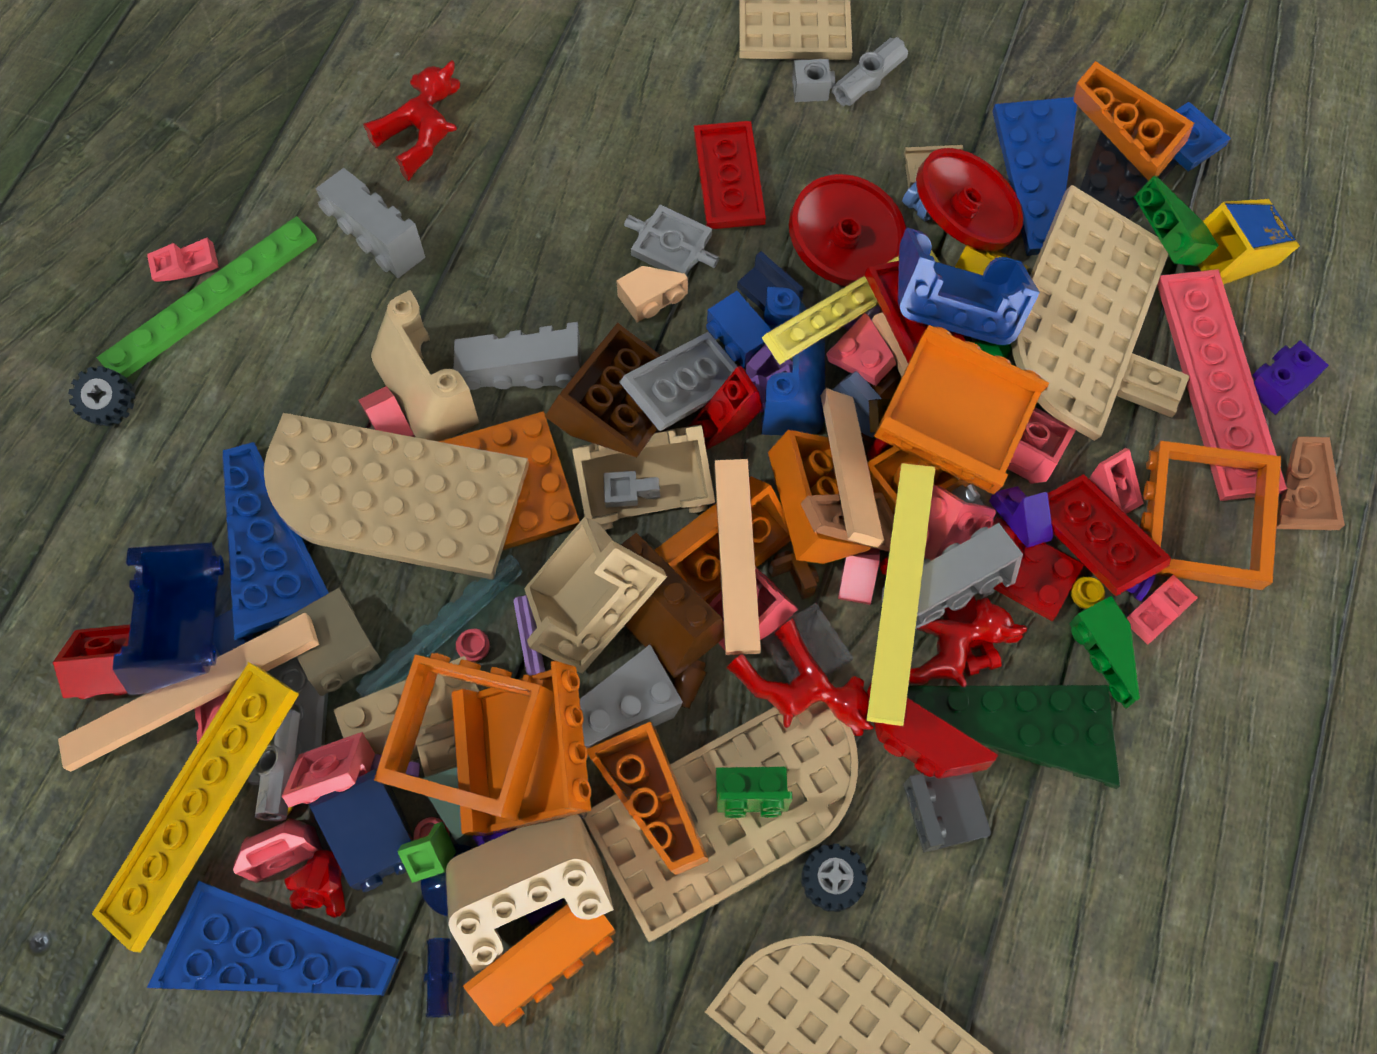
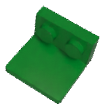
M787 767L716 768L717 813L724 812L726 818L746 817V812H760L761 817L775 818L782 816V812L788 811L793 796L792 791L787 789Z

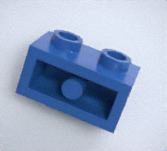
M735 291L709 308L707 312L706 328L714 339H719L723 343L726 353L733 361H738L743 368H746L747 363L765 345L762 337L771 331L770 327L738 291Z

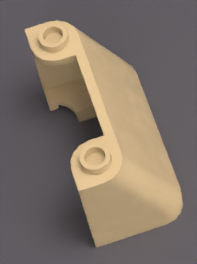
M411 290L395 297L388 304L372 349L371 358L384 384L395 396L414 436L439 442L478 424L479 419L470 389L461 374L453 369H443L431 375L423 363L421 345L423 342L429 341L430 338L424 328L418 302Z
M702 425L655 432L637 458L597 444L572 448L584 516L599 523L604 530L613 528L612 522L620 518L679 507L689 508V513L706 511L708 504L715 503ZM636 471V479L657 477L659 478L660 498L646 499L638 496L637 506L606 508L603 473Z

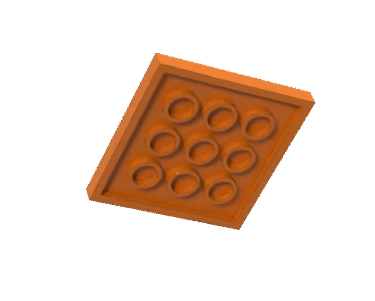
M544 411L439 441L528 458L529 467L503 550L572 530L579 524L580 521Z

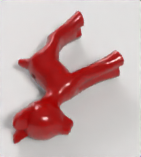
M453 60L443 69L431 66L425 68L419 74L412 75L410 84L420 92V95L408 100L391 113L363 124L368 134V139L375 148H378L386 140L412 125L419 130L417 143L408 151L396 156L400 171L408 182L417 170L433 155L434 148L447 133L457 130L455 124L447 122L444 116L433 107L434 103L455 94L460 88V81L456 78H451L455 69Z
M989 598L976 601L977 614L972 623L936 619L915 630L938 637L936 645L937 655L922 666L910 669L909 685H924L931 679H952L961 687H966L967 683L963 673L971 642L979 640L987 643H1017L1023 638V634L1028 628L1024 625L1014 624L1012 616L1004 608L992 604Z
M793 618L774 633L788 652L800 674L790 684L767 681L757 673L744 654L739 655L726 667L741 680L756 698L766 699L783 716L785 728L791 725L793 717H796L818 701L825 702L839 721L851 727L854 736H862L864 730H872L874 728L866 718L869 698L864 690V680L857 676H852L844 686L834 687L809 653Z

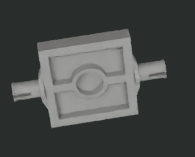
M659 205L653 216L645 222L632 215H628V218L625 220V227L639 232L638 239L631 248V256L654 267L685 273L687 276L692 266L698 261L712 268H715L718 264L720 257L704 250L712 236V228L662 205Z

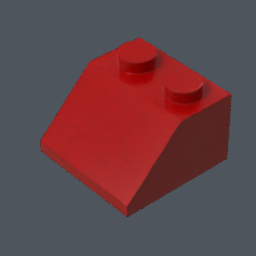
M143 623L75 630L53 661L63 698L77 697L79 699H88L95 695L111 693L112 695L119 696L134 691L143 675Z

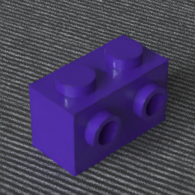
M1301 340L1291 348L1285 345L1274 355L1272 359L1275 362L1271 366L1264 363L1252 375L1255 379L1254 384L1260 402L1276 415L1313 383L1329 365Z

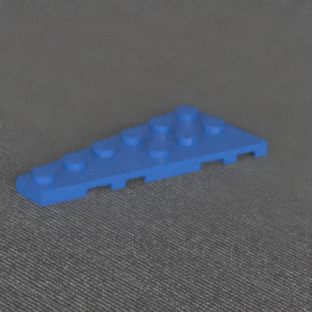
M1074 97L995 104L992 111L1009 183L1022 207L1023 226L1021 234L1027 256L1039 255L1067 188L1077 104L1073 101Z
M198 881L147 988L384 996L399 959Z

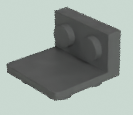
M921 773L909 776L903 784L923 853L986 838L991 835L972 773L941 779L935 776L925 778L924 774Z

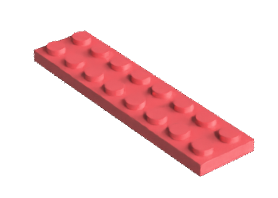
M1219 269L1161 275L1157 287L1182 372L1189 375L1186 386L1204 446L1277 456ZM1209 464L1220 501L1255 497L1256 470ZM1280 468L1279 494H1283L1287 487Z

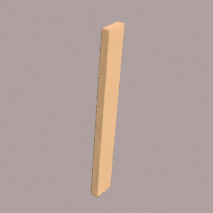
M303 613L58 739L63 768L72 772L230 691L248 662L267 672L318 646L319 641L311 617L307 613Z

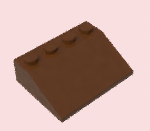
M617 323L561 391L545 417L572 437L637 458L656 432L657 427L624 389L620 381L625 374L661 355Z

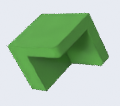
M440 822L433 826L428 836L402 844L397 852L413 883L444 873L447 864L454 857L456 850L443 822Z

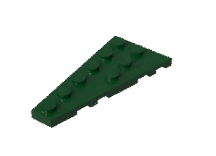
M1108 685L908 686L907 698L982 745L1048 768L1054 767L1073 773V776L1079 778H1089L1105 783V786L1114 789L1120 787Z

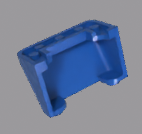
M906 228L899 247L898 305L903 316L912 321L933 327H942L951 332L997 345H1007L1015 341L1040 293L1023 263L1008 257H998L988 264L983 275L936 262L933 256H930L932 245L929 237L921 231Z
M767 287L763 321L771 330L807 310L804 303L791 289ZM825 338L793 357V373H776L767 381L761 435L783 436L787 430L816 435L822 430L825 417L820 395L825 390Z

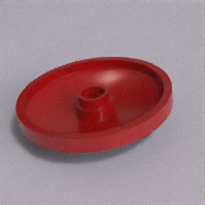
M941 148L930 153L918 168L916 186L922 204L932 219L946 233L959 242L979 250L996 251L1007 247L1019 235L1023 226V212L1019 199L1007 180L985 160L961 149Z
M832 174L812 181L797 197L789 217L791 241L801 260L820 277L844 286H848L865 276L864 273L868 266L884 264L899 256L900 242L906 230L901 211L884 190L866 179L848 174Z

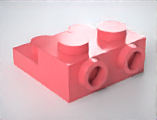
M363 732L299 754L282 794V798L287 806L292 807L300 803L309 804L334 791L343 792L354 785L358 777L370 772L375 752Z

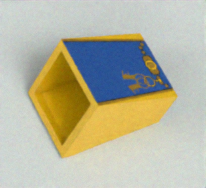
M1269 199L1224 201L1203 220L1219 246L1198 267L1201 271L1219 269L1224 285L1279 265L1300 246Z

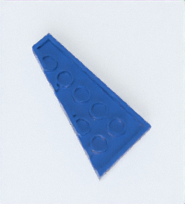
M254 442L223 450L222 455L234 640L279 625V621L329 593L302 538L287 526L272 505L265 486L264 461Z

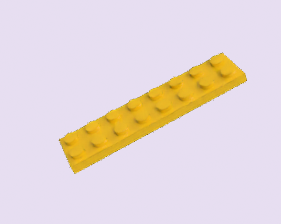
M250 662L246 665L92 912V915L129 951L141 953L299 696V693Z

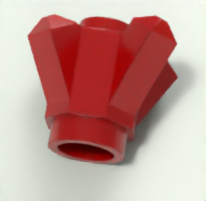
M327 850L315 851L313 858L308 859L306 865L284 879L287 889L290 891L294 890L289 898L293 909H304L305 906L321 908L324 905L326 907V914L333 918L340 917L346 910L340 877L342 870L333 852Z

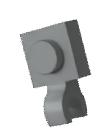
M636 471L603 473L606 508L637 506L638 496L646 499L660 498L659 478L657 477L636 479Z
M973 484L968 485V489L961 485L952 491L955 496L967 503L984 506L980 499V494Z

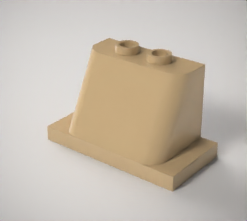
M585 516L524 588L537 626L536 630L527 639L529 648L555 661L576 666L577 672L583 674L666 579L667 576L664 570L614 542L599 523Z

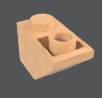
M641 266L617 280V294L636 322H639L644 318L654 317L660 309L669 304L680 302L688 294V277L685 273Z

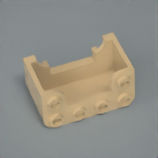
M578 814L518 828L454 857L446 866L449 928L474 973L486 968L502 955L503 943L496 928L562 898H565L572 913L580 919L590 920L614 910L601 857Z

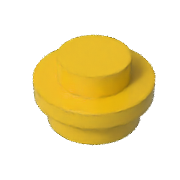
M1082 577L1073 584L1071 597L1076 605L1087 609L1104 600L1105 590L1099 580L1092 577Z

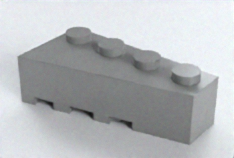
M342 168L316 188L320 198L318 205L328 217L333 215L337 219V223L342 231L347 235L352 234L356 238L359 247L366 254L371 252L383 271L388 272L390 270L397 278H400L425 258L416 224L409 218L403 221L399 210L394 206L388 209L381 196L376 192L371 195L367 186L345 168Z
M578 322L567 323V329L555 331L552 325L539 327V333L527 335L521 330L510 331L505 338L500 339L494 334L454 340L453 370L461 374L470 390H476L480 387L509 389L513 386H526L531 389L541 388L542 386L565 388L582 367Z
M1000 523L989 529L988 527L980 528L971 536V539L962 544L954 543L943 551L941 556L932 561L930 559L924 560L915 629L939 619L947 607L956 611L965 607L975 594H979L981 598L993 594L995 591L993 588L999 583H1003L1005 587H1008L1016 582L1023 553ZM882 588V603L884 596V588Z
M648 645L580 698V708L584 717L582 727L586 749L648 722H651L655 727L673 719L677 714L683 701L651 645Z

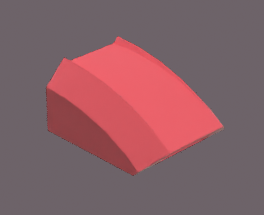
M1035 407L1007 469L1029 480L1030 484L1047 482L1076 430Z
M755 566L760 640H762L785 623L798 610V607L773 581ZM721 591L709 605L721 616L723 622ZM722 639V640L719 642V645H720L724 650H725V639Z
M288 818L286 822L255 836L246 837L234 862V873L258 883L313 858L315 851L323 850L315 827L296 819Z

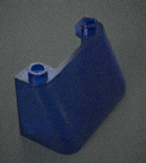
M212 542L128 548L126 564L134 566L136 570L134 580H130L129 587L134 593L128 646H122L121 653L114 654L113 672L129 695L147 694L209 673L210 667L215 666L217 660L216 648L213 645L218 576L224 573L222 555H217Z

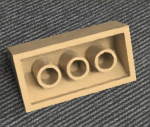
M463 656L449 663L459 665L461 659H467ZM437 675L421 727L454 718L452 692L460 689L478 692L480 691L478 685ZM406 680L333 709L343 738L363 732L375 754L382 755ZM416 743L409 762L420 759Z

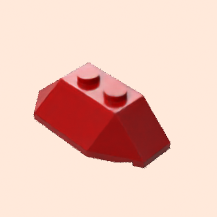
M871 685L869 686V688H868V690H867V692H866L869 699H870ZM909 698L906 701L903 726L873 722L877 738L884 744V748L896 757L904 756L915 763L914 767L928 777L935 776L941 779L987 770L998 757V754Z

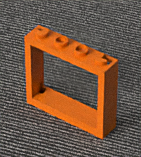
M1160 440L1153 451H1149V460L1146 462V469L1151 470L1150 481H1146L1144 486L1143 499L1148 500L1147 512L1142 514L1140 528L1160 547L1169 459L1256 470L1257 477L1250 570L1171 559L1170 566L1156 573V575L1167 577L1174 575L1176 578L1258 590H1263L1272 584L1281 456Z
M431 653L430 658L414 655L374 781L517 821L553 701L554 692L543 687L544 680L533 678L530 675H523L522 680L511 678L513 673L497 667H492L490 673L481 671L480 664L461 659L459 665L449 663L450 657L438 653ZM437 675L530 697L499 800L406 774Z

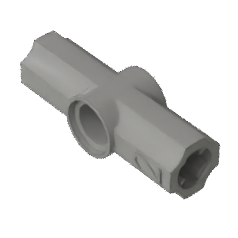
M898 37L889 38L874 52L863 54L860 57L859 64L833 85L832 93L835 95L836 101L843 107L845 105L851 106L867 91L876 90L881 84V79L907 58L908 50L905 48L904 42Z
M289 710L254 767L255 773L260 775L255 818L263 821H283L287 818L288 806L282 798V794L298 758L295 751L300 713L295 710Z

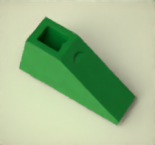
M1153 176L1134 196L1174 264L1199 266L1219 246L1206 224L1157 176Z
M1110 596L1078 613L1069 624L1074 639L1080 645H1083L1089 653L1093 668L1098 673H1102L1108 682L1112 697L1127 709L1140 699L1131 624L1113 597Z

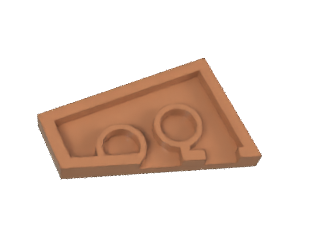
M1297 437L1292 444L1285 478L1287 490L1281 497L1276 529L1340 530L1345 524L1330 437Z
M874 493L884 541L877 549L890 552L894 515L883 493ZM839 494L807 496L801 502L814 532L862 544L848 540Z

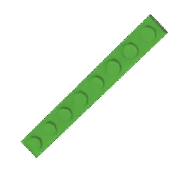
M297 216L96 358L105 368L112 369L126 378L316 243L315 234Z

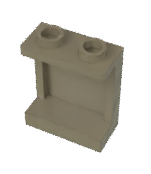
M340 588L279 621V624L282 625L303 613H307L311 617L319 645L296 657L308 680L320 696L337 690L342 684L359 674L368 672L373 666L381 662V658L372 646L355 616V612Z

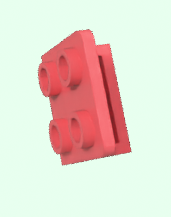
M934 485L924 557L932 561L941 556L943 551L954 543L962 544L971 539V536L980 528H991L996 510L989 506L967 503L942 486Z

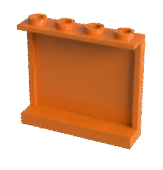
M928 325L919 340L874 437L994 495L1003 487L1008 476L1006 470L1041 393L1048 387L1049 382L1041 379V376L1034 371L1022 370L1012 365L1005 357L993 356L982 351L981 347L973 342H964L953 337L948 330L942 327Z
M552 661L551 670L531 675L533 678L544 680L543 687L553 691L554 697L517 821L460 806L462 834L489 836L591 811V786L588 782L586 766L587 749L584 745L582 727L584 717L580 708V679L576 666ZM494 688L478 692L467 689L452 692L458 788L460 790L499 800L530 697Z

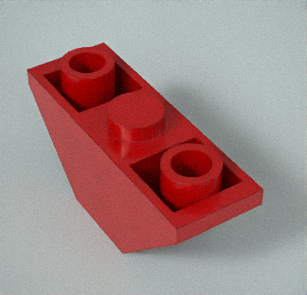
M738 366L689 425H702L706 450L746 428L763 408L759 391L742 366Z

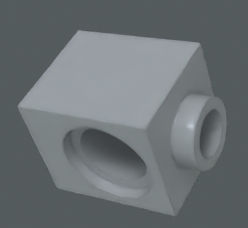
M829 59L794 60L792 76L794 101L829 100L830 89L835 84V71H830Z

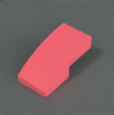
M204 238L181 249L172 243L147 254L151 277L155 282L188 278L219 268L214 243L208 238Z
M1172 575L1136 608L1127 619L1131 624V629L1148 645L1198 597L1178 578Z

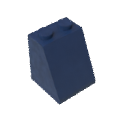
M377 769L358 777L356 783L343 792L334 791L309 803L349 886L357 891L362 889L363 892L377 888L383 884L382 878L394 872L396 875L406 873L407 871L397 851L402 844L414 841V836L391 785L374 781Z

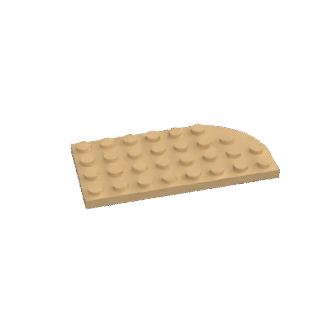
M739 0V58L851 60L850 0Z
M1071 185L1063 195L1030 274L1040 293L1019 336L1011 343L1014 361L1018 368L1034 371L1041 376V379L1049 382L1048 387L1041 393L1037 402L1054 418L1095 441L1102 436L1168 253L1157 236Z
M283 413L266 454L264 478L268 496L282 520L296 534L311 543L493 580L529 462L528 458Z
M823 701L814 703L802 713L793 717L788 728H785L783 725V716L773 707L670 764L709 859L708 862L678 875L669 870L616 794L592 807L591 811L581 813L646 939L650 943L817 847L832 834L845 816L856 788L858 753L855 737L851 727L839 721ZM787 767V789L792 791L793 796L788 811L782 812V816L775 818L761 817L760 812H746V817L726 818L724 812L717 813L716 768Z
M794 937L760 949L737 968L704 1012L753 1054H993L870 953L857 945L831 937Z

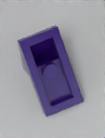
M1016 486L997 491L991 496L989 500L991 505L1026 548L1052 540L1053 529L1047 492L1027 497Z

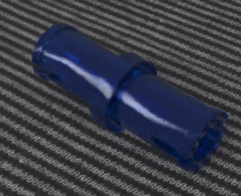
M428 939L426 941L427 973L423 974V983H427L426 1018L450 1016L449 982L453 981V973L449 972L450 939Z

